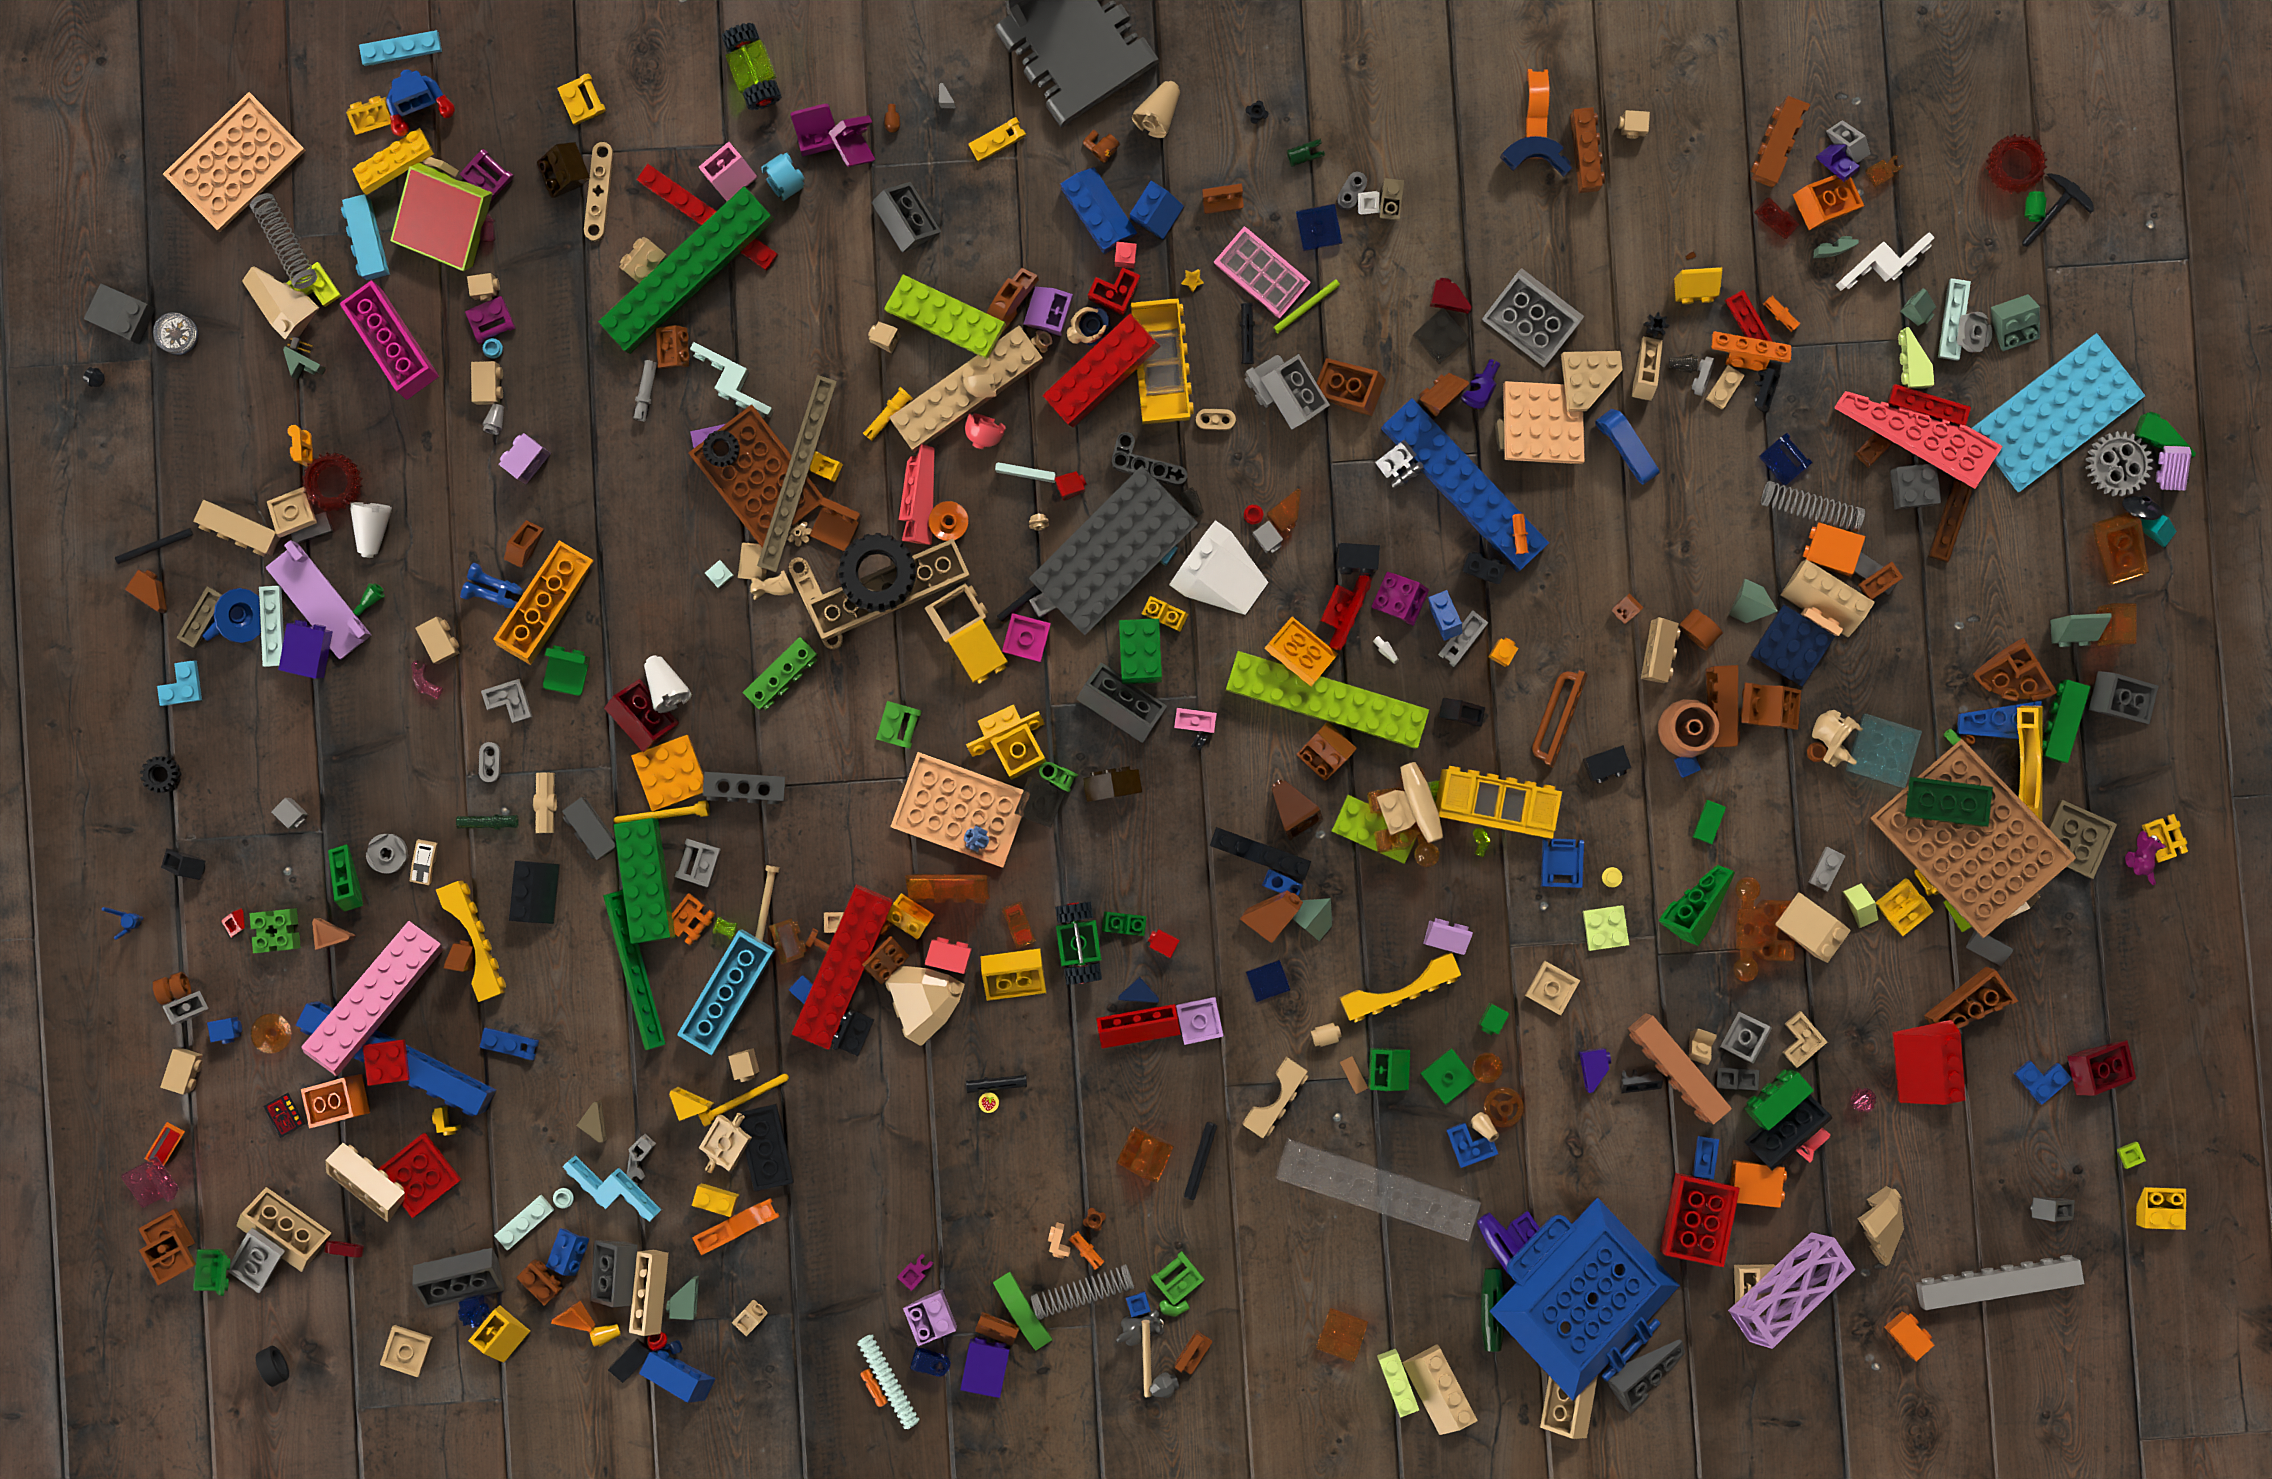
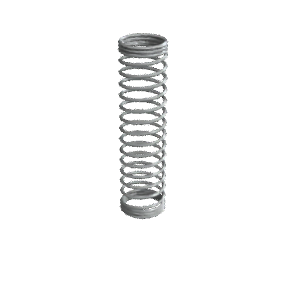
M269 193L255 197L251 201L250 207L261 224V228L264 229V233L278 255V259L281 260V264L292 281V285L297 289L312 285L317 280L316 272L312 269V265L309 264V260L306 259V255L303 254V249L300 248L301 245L297 243L298 239L294 238L295 234L291 233L292 229L289 228V223L286 222V218L280 212L281 208L277 207L278 203L275 197ZM272 198L270 202L262 204L259 208H254L261 200ZM276 208L279 209L278 212H273V213L267 215L265 218H260L261 215L268 214V213L272 212L273 210H275ZM279 213L282 214L281 217H276L270 220L268 223H263L264 220L271 219ZM282 218L284 219V222L277 223L270 229H266L267 225L274 224ZM284 224H287V227L278 229L273 234H269L270 230L280 228ZM287 229H290V232L284 233L276 239H271L274 235L281 234ZM290 234L293 235L292 238L285 239L279 244H274L277 240L284 239ZM293 239L296 240L295 243H291V244H289V245H286V246L283 247L282 249H277L279 246L285 245V244L289 243L290 241H292ZM296 244L299 245L298 248L292 249L284 255L280 254L282 251L288 250L294 247ZM298 250H301V251H302V252L299 253V254H296V255L291 256V257L288 258L287 260H283V258H284L285 256L294 254V253L297 252ZM301 255H304L303 259H299L293 262L291 265H286L288 261L295 260ZM304 260L307 261L306 264H302L296 267L294 270H289L290 267L296 266L302 263ZM307 265L310 266L309 269L301 271L296 275H292L293 272L299 271L305 268ZM311 275V276H309V277L306 278V279L299 280L300 278H302V277H304V276ZM306 281V282L301 283V284H295L296 282Z
M1772 481L1767 482L1762 494L1761 505L1767 507L1772 499L1775 486L1778 485V490L1772 503V508H1774L1778 500L1779 491L1784 487V493L1778 506V510H1780L1785 499V493L1790 488V495L1784 508L1786 512L1790 505L1791 496L1796 490V497L1790 511L1792 514L1795 510L1798 496L1802 492V499L1796 513L1797 516L1800 514L1804 498L1808 494L1809 497L1803 511V518L1806 516L1810 500L1814 496L1815 501L1809 513V520L1814 514L1817 500L1821 498L1815 521L1820 516L1823 502L1827 500L1821 523L1825 521L1829 504L1833 501V507L1827 520L1828 525L1832 521L1835 506L1839 503V509L1833 523L1834 527L1838 523L1841 508L1845 505L1846 508L1840 521V528L1843 527L1847 510L1851 507L1852 512L1847 520L1846 530L1850 527L1851 532L1855 533L1860 530L1865 517V509L1859 507L1853 509L1852 505L1847 507L1846 503L1841 505L1840 501L1835 503L1833 499L1829 501L1828 498L1823 499L1822 496L1816 498L1815 494L1810 496L1809 492L1804 494L1803 490L1798 493L1797 489L1792 491L1791 487L1786 489L1785 485L1779 487L1778 483L1775 484Z
M1121 1265L1126 1287L1117 1267L1115 1269L1119 1287L1112 1270H1109L1113 1290L1106 1273L1103 1272L1107 1292L1100 1275L1097 1273L1101 1295L1091 1275L1095 1297L1085 1277L1089 1299L1079 1279L1083 1302L1073 1281L1077 1304L1069 1285L1066 1284L1071 1306L1066 1298L1063 1287L1060 1286L1065 1309L1056 1288H1054L1058 1309L1048 1289L1052 1312L1042 1291L1046 1314L1038 1294L1031 1295L1037 1319H1043L1044 1316L1047 1318L1048 1310L1051 1315H1054V1308L1060 1314V1305L1066 1312V1303L1071 1310L1073 1303L1078 1308L1079 1300L1082 1305H1085V1298L1088 1303H1091V1295L1097 1301V1293L1103 1300V1291L1109 1298V1288L1112 1294L1115 1295V1286L1118 1292L1121 1293V1283L1125 1291L1134 1289L1127 1265Z

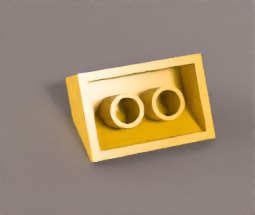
M1040 949L981 956V971L987 1001L1046 993Z

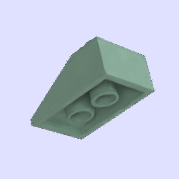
M2111 613L2069 615L2050 620L2052 644L2059 643V647H2070L2071 643H2079V646H2091V642L2098 641L2112 618Z

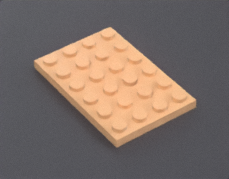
M248 92L170 166L163 175L217 231L221 232L255 197L261 194L306 150Z
M917 752L891 827L1004 868L1030 792ZM975 826L988 831L986 835L989 837V843L986 848H979L978 852L966 847L967 842L964 841L966 831L970 828L974 829Z

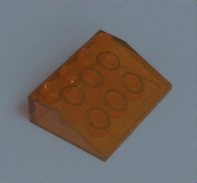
M906 875L908 897L914 899V902H926V899H934L935 903H945L946 899H954V903H966V899H974V903H985L986 899H990V875Z

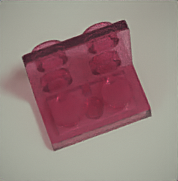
M157 1156L125 1172L121 1176L142 1208L163 1197L167 1202L174 1199L179 1189Z

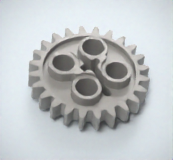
M2117 431L2113 433V436L2110 433L2106 434L2105 438L2101 437L2098 439L2099 443L2092 444L2094 449L2088 451L2092 457L2086 458V461L2091 462V465L2086 466V469H2091L2092 471L2087 475L2088 477L2094 476L2091 483H2099L2097 490L2104 487V494L2111 491L2112 496H2116L2119 493L2121 497L2126 493L2128 495L2132 494L2133 490H2140L2139 485L2146 484L2144 479L2150 478V475L2146 472L2153 470L2152 467L2148 466V463L2152 462L2153 459H2147L2151 451H2144L2147 444L2141 446V438L2134 441V434L2129 435L2127 438V432H2123L2120 435ZM2122 447L2128 450L2127 456L2122 453ZM2104 454L2109 456L2108 463L2103 459ZM2130 465L2134 467L2135 474L2130 473ZM2111 472L2115 473L2116 481L2111 479Z

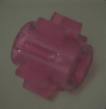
M1858 1087L1852 1092L1853 1096L1850 1098L1855 1110L1859 1112L1866 1110L1869 1113L1875 1108L1876 1096L1872 1090L1868 1088L1861 1090Z

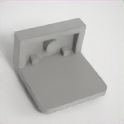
M1279 355L1272 357L1255 369L1252 367L1245 373V382L1250 389L1253 387L1258 403L1264 405L1265 408H1268L1275 402L1260 378L1284 363Z

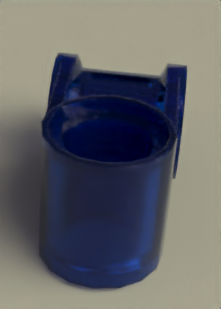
M916 1347L910 1369L941 1377L947 1373L951 1362L946 1355ZM939 1362H942V1366H943L942 1369H939V1368H938V1367H939V1365H938Z

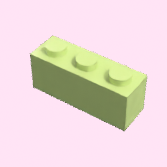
M1393 1349L1377 1355L1400 1417L1419 1411L1397 1350Z

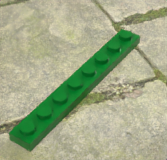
M623 890L603 895L644 1048L648 1050L665 1045L639 944H631Z

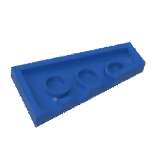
M2041 701L1958 714L1957 734L2019 739L2017 708L2020 706H2041Z

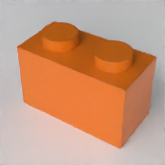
M1902 1311L1884 1328L1912 1359L1918 1361L1935 1345L1930 1341L1932 1336L1925 1329L1921 1330L1917 1326L1918 1320L1911 1313L1907 1315Z

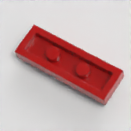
M1744 290L1725 300L1745 337L1773 342Z

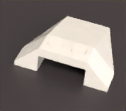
M1215 520L1169 585L1185 597L1246 615L1268 584V581L1233 533Z

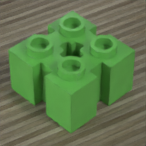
M297 908L275 910L274 915L273 911L249 913L251 929H256L257 937H252L253 953L301 948L299 932L294 933V925L298 924ZM273 928L277 929V933H273Z

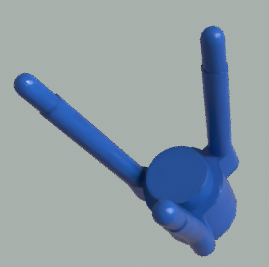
M102 907V911L122 917L121 925L124 930L114 936L115 940L130 933L131 929L139 927L143 920L142 916L139 917L135 913L127 914L126 912Z

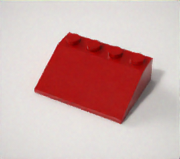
M1952 1020L1892 1032L1898 1101L1900 1103L1947 1105L1966 1101L1961 1033Z
M1675 1172L1660 1252L1666 1256L1724 1267L1740 1188Z

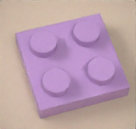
M1215 997L1176 1005L1184 1045L1223 1037Z

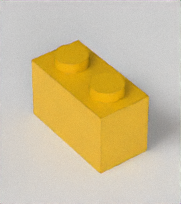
M701 1183L697 1186L692 1206L731 1217L735 1212L740 1194Z

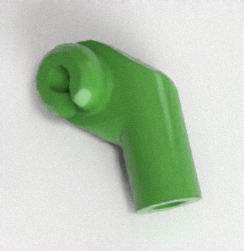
M1163 1300L1159 1304L1160 1311L1164 1315L1176 1317L1190 1309L1186 1300L1177 1305L1170 1304L1168 1300Z

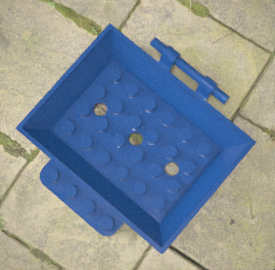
M1597 1197L1572 1224L1562 1215L1550 1217L1509 1260L1507 1272L1516 1283L1489 1312L1570 1399L1574 1401L1609 1362L1610 1367L1601 1376L1606 1382L1616 1372H1620L1626 1365V1361L1642 1344L1647 1343L1653 1336L1652 1333L1661 1323L1657 1319H1654L1649 1325L1646 1322L1680 1285ZM1617 1264L1623 1267V1273L1620 1276L1614 1271ZM1590 1293H1594L1596 1296L1594 1304L1588 1302L1587 1298ZM1564 1321L1569 1324V1331L1565 1334L1560 1329ZM1635 1334H1637L1636 1339L1621 1354L1620 1350Z

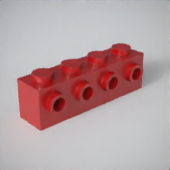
M1175 1004L1096 1018L1101 1048L1181 1035Z

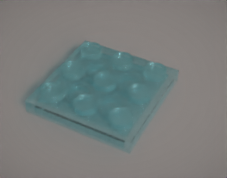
M1864 713L1860 721V727L1863 730L1862 732L1857 731L1850 754L1857 763L1853 765L1848 762L1846 771L1905 788L1922 731Z

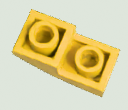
M1152 596L1149 597L1142 612L1143 615L1151 619L1159 618V623L1179 632L1188 617V613Z

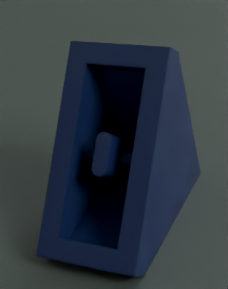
M1139 976L1119 994L1118 1000L1159 1002V997Z

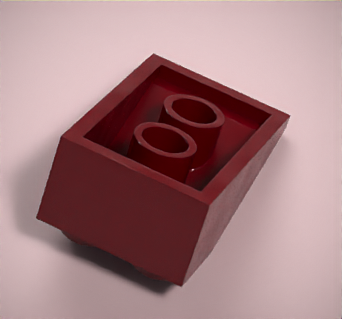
M2128 1040L2082 1050L2067 1056L2076 1095L2095 1096L2136 1080Z

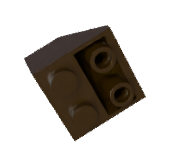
M576 142L556 144L537 161L538 169L542 174L551 198L577 189L590 179Z

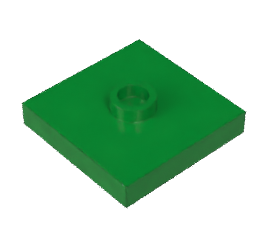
M1452 1048L1420 1072L1445 1105L1477 1080Z

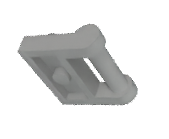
M686 838L683 858L679 870L676 871L674 877L709 887L721 849ZM695 847L699 850L691 875L686 874Z

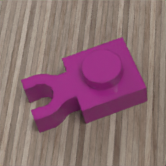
M923 1253L918 1257L916 1264L910 1262L897 1276L911 1291L925 1277L922 1271L929 1269L933 1265L931 1260L926 1265L922 1264L921 1259L925 1257Z

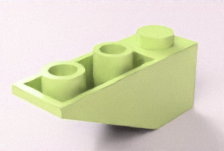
M1906 327L1898 335V343L1902 347V353L1900 354V364L1903 365L1901 382L1910 389L1930 388L1934 385L1933 365L1910 328Z

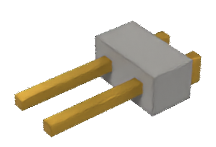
M296 337L290 338L292 342L288 346L291 349L311 352L299 348L300 343L313 347V345L301 342V339Z

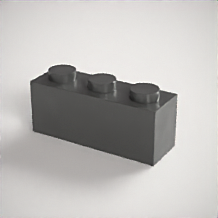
M586 797L579 798L562 811L565 815L563 816L564 821L569 826L572 825L576 830L575 836L581 843L584 841L588 847L586 851L592 859L601 860L617 848L616 839Z

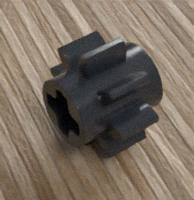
M1659 312L1656 313L1655 317L1650 314L1647 317L1649 322L1643 324L1648 329L1646 334H1653V338H1656L1658 333L1663 336L1665 334L1663 329L1670 326L1665 321L1667 316L1661 317ZM1658 322L1660 324L1659 327L1654 328V323Z

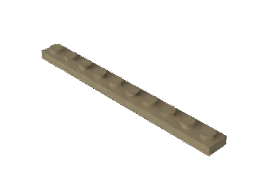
M817 375L757 564L759 567L777 572L837 383L835 380Z

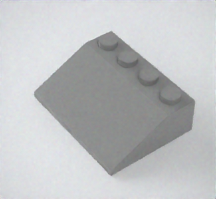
M1521 268L1482 320L1545 367L1584 316Z

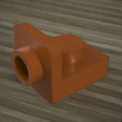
M1629 593L1613 607L1612 611L1619 620L1626 624L1644 607Z

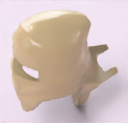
M1829 710L1821 714L1814 725L1812 737L1820 739L1828 747L1823 760L1834 767L1841 761H1847L1856 765L1857 761L1849 754L1842 743L1852 730L1856 729L1862 732L1863 728L1849 716L1845 719L1841 718V713L1836 710Z

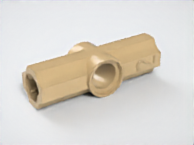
M536 773V794H534L533 807L536 812V833H554V812L557 809V796L554 794L555 773Z

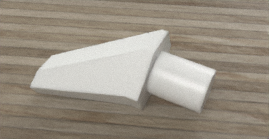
M1379 636L1375 638L1373 642L1379 647L1378 651L1396 664L1399 659L1389 642H1384Z

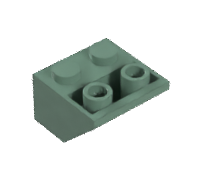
M2029 294L1991 307V323L2002 351L2040 338V306Z

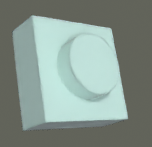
M721 560L705 572L717 588H720L734 576Z

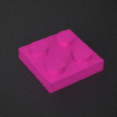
M1012 613L1002 652L1041 662L1051 623Z

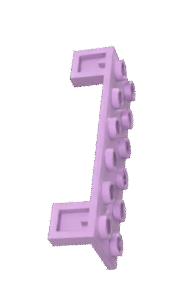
M290 540L284 545L287 550L266 566V569L312 626L314 624L324 625L326 630L333 631L330 649L338 659H343L368 639L371 634L300 545Z

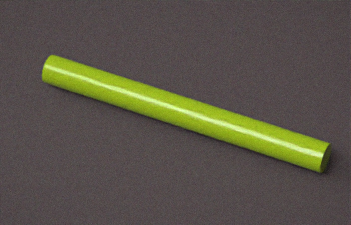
M1336 279L1275 325L1273 329L1277 334L1338 288L1340 283Z

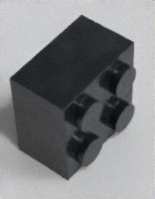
M1339 543L1336 550L1335 571H1340L1341 575H1351L1353 572H1360L1359 576H1371V574L1378 570L1380 545Z

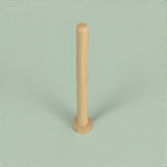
M770 865L765 867L768 873L755 936L763 941L775 874L776 872L779 873L780 867Z

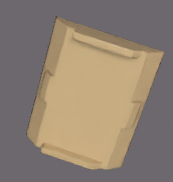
M742 543L738 578L751 579L757 577L760 581L766 580L767 569L757 566L762 551L760 544Z

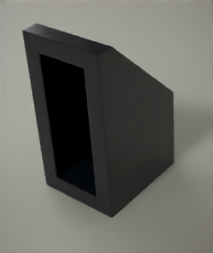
M1443 698L1439 717L1482 727L1485 707L1463 700Z
M166 848L161 868L177 876L200 880L201 875L205 872L206 861L196 856Z

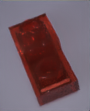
M1770 197L1766 198L1754 211L1768 227L1784 239H1787L1800 225L1787 211H1782Z

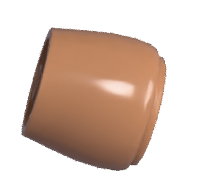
M1683 699L1672 703L1663 711L1658 721V735L1661 743L1669 752L1679 757L1692 758L1704 754L1714 745L1719 734V722L1716 714L1708 705L1698 700Z

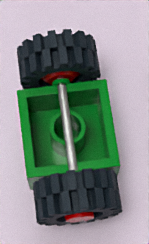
M1077 902L1056 906L1057 923L1072 921L1069 924L1056 925L1061 966L1078 964L1075 967L1064 968L1066 985L1102 980L1100 963L1086 965V962L1102 960L1096 920L1077 921L1093 918L1091 902Z

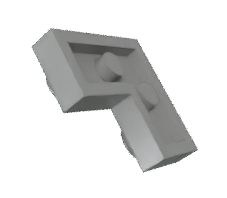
M521 679L481 691L486 709L491 710L506 705L512 723L533 717Z

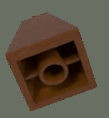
M1279 780L1272 785V792L1289 840H1292L1323 820L1319 807L1287 781Z

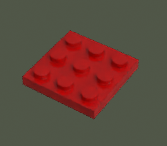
M426 1133L421 1134L377 1169L378 1171H384L389 1176L388 1179L391 1182H397L404 1188L405 1199L401 1204L412 1218L462 1180Z

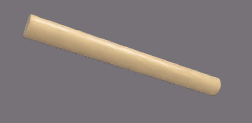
M1142 1320L1144 1396L1151 1397L1152 1394L1149 1390L1152 1385L1150 1321Z

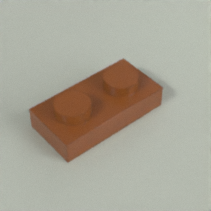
M1889 562L1859 583L1858 586L1864 595L1872 600L1904 577L1894 563Z

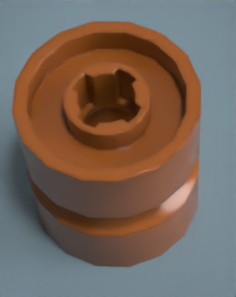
M178 972L170 975V979L163 977L154 980L153 992L157 1001L164 1005L174 1002L175 998L181 999L190 995L191 985L186 974Z

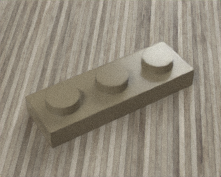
M207 586L178 634L177 639L193 648H197L203 638L202 635L207 631L214 619L215 605L223 594Z

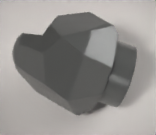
M1165 1372L1153 1380L1149 1390L1155 1397L1169 1398L1175 1393V1390L1180 1388L1175 1373L1169 1375Z

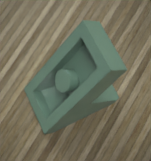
M286 346L284 347L283 351L291 377L298 379L303 368L313 375L316 372L323 375L325 367Z

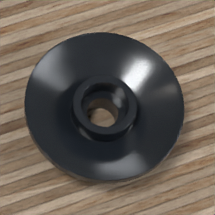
M2128 496L2122 501V506L2128 513L2141 519L2157 520L2163 514L2161 507L2148 496Z

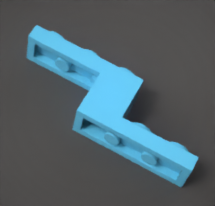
M576 1155L563 1166L567 1174L574 1178L581 1185L582 1189L589 1192L595 1198L597 1204L605 1209L622 1194L626 1202L633 1205L639 1214L649 1222L661 1211L620 1168L602 1182Z

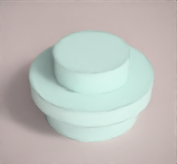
M560 1188L553 1195V1202L559 1208L569 1207L574 1200L573 1193L567 1188Z

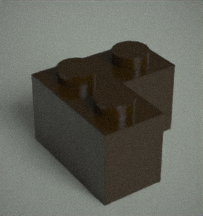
M1130 766L1118 768L1119 772H1116V768L1104 770L1105 774H1102V771L1090 773L1091 777L1083 778L1087 802L1142 793L1139 769L1130 770Z

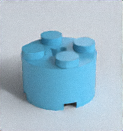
M787 153L778 155L761 167L762 173L767 172L769 176L766 179L768 184L778 197L782 196V201L801 190L804 185L803 180L805 179L799 169H794L792 166L793 161Z

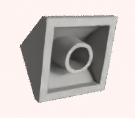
M1738 1012L1720 1047L1754 1064L1772 1027Z

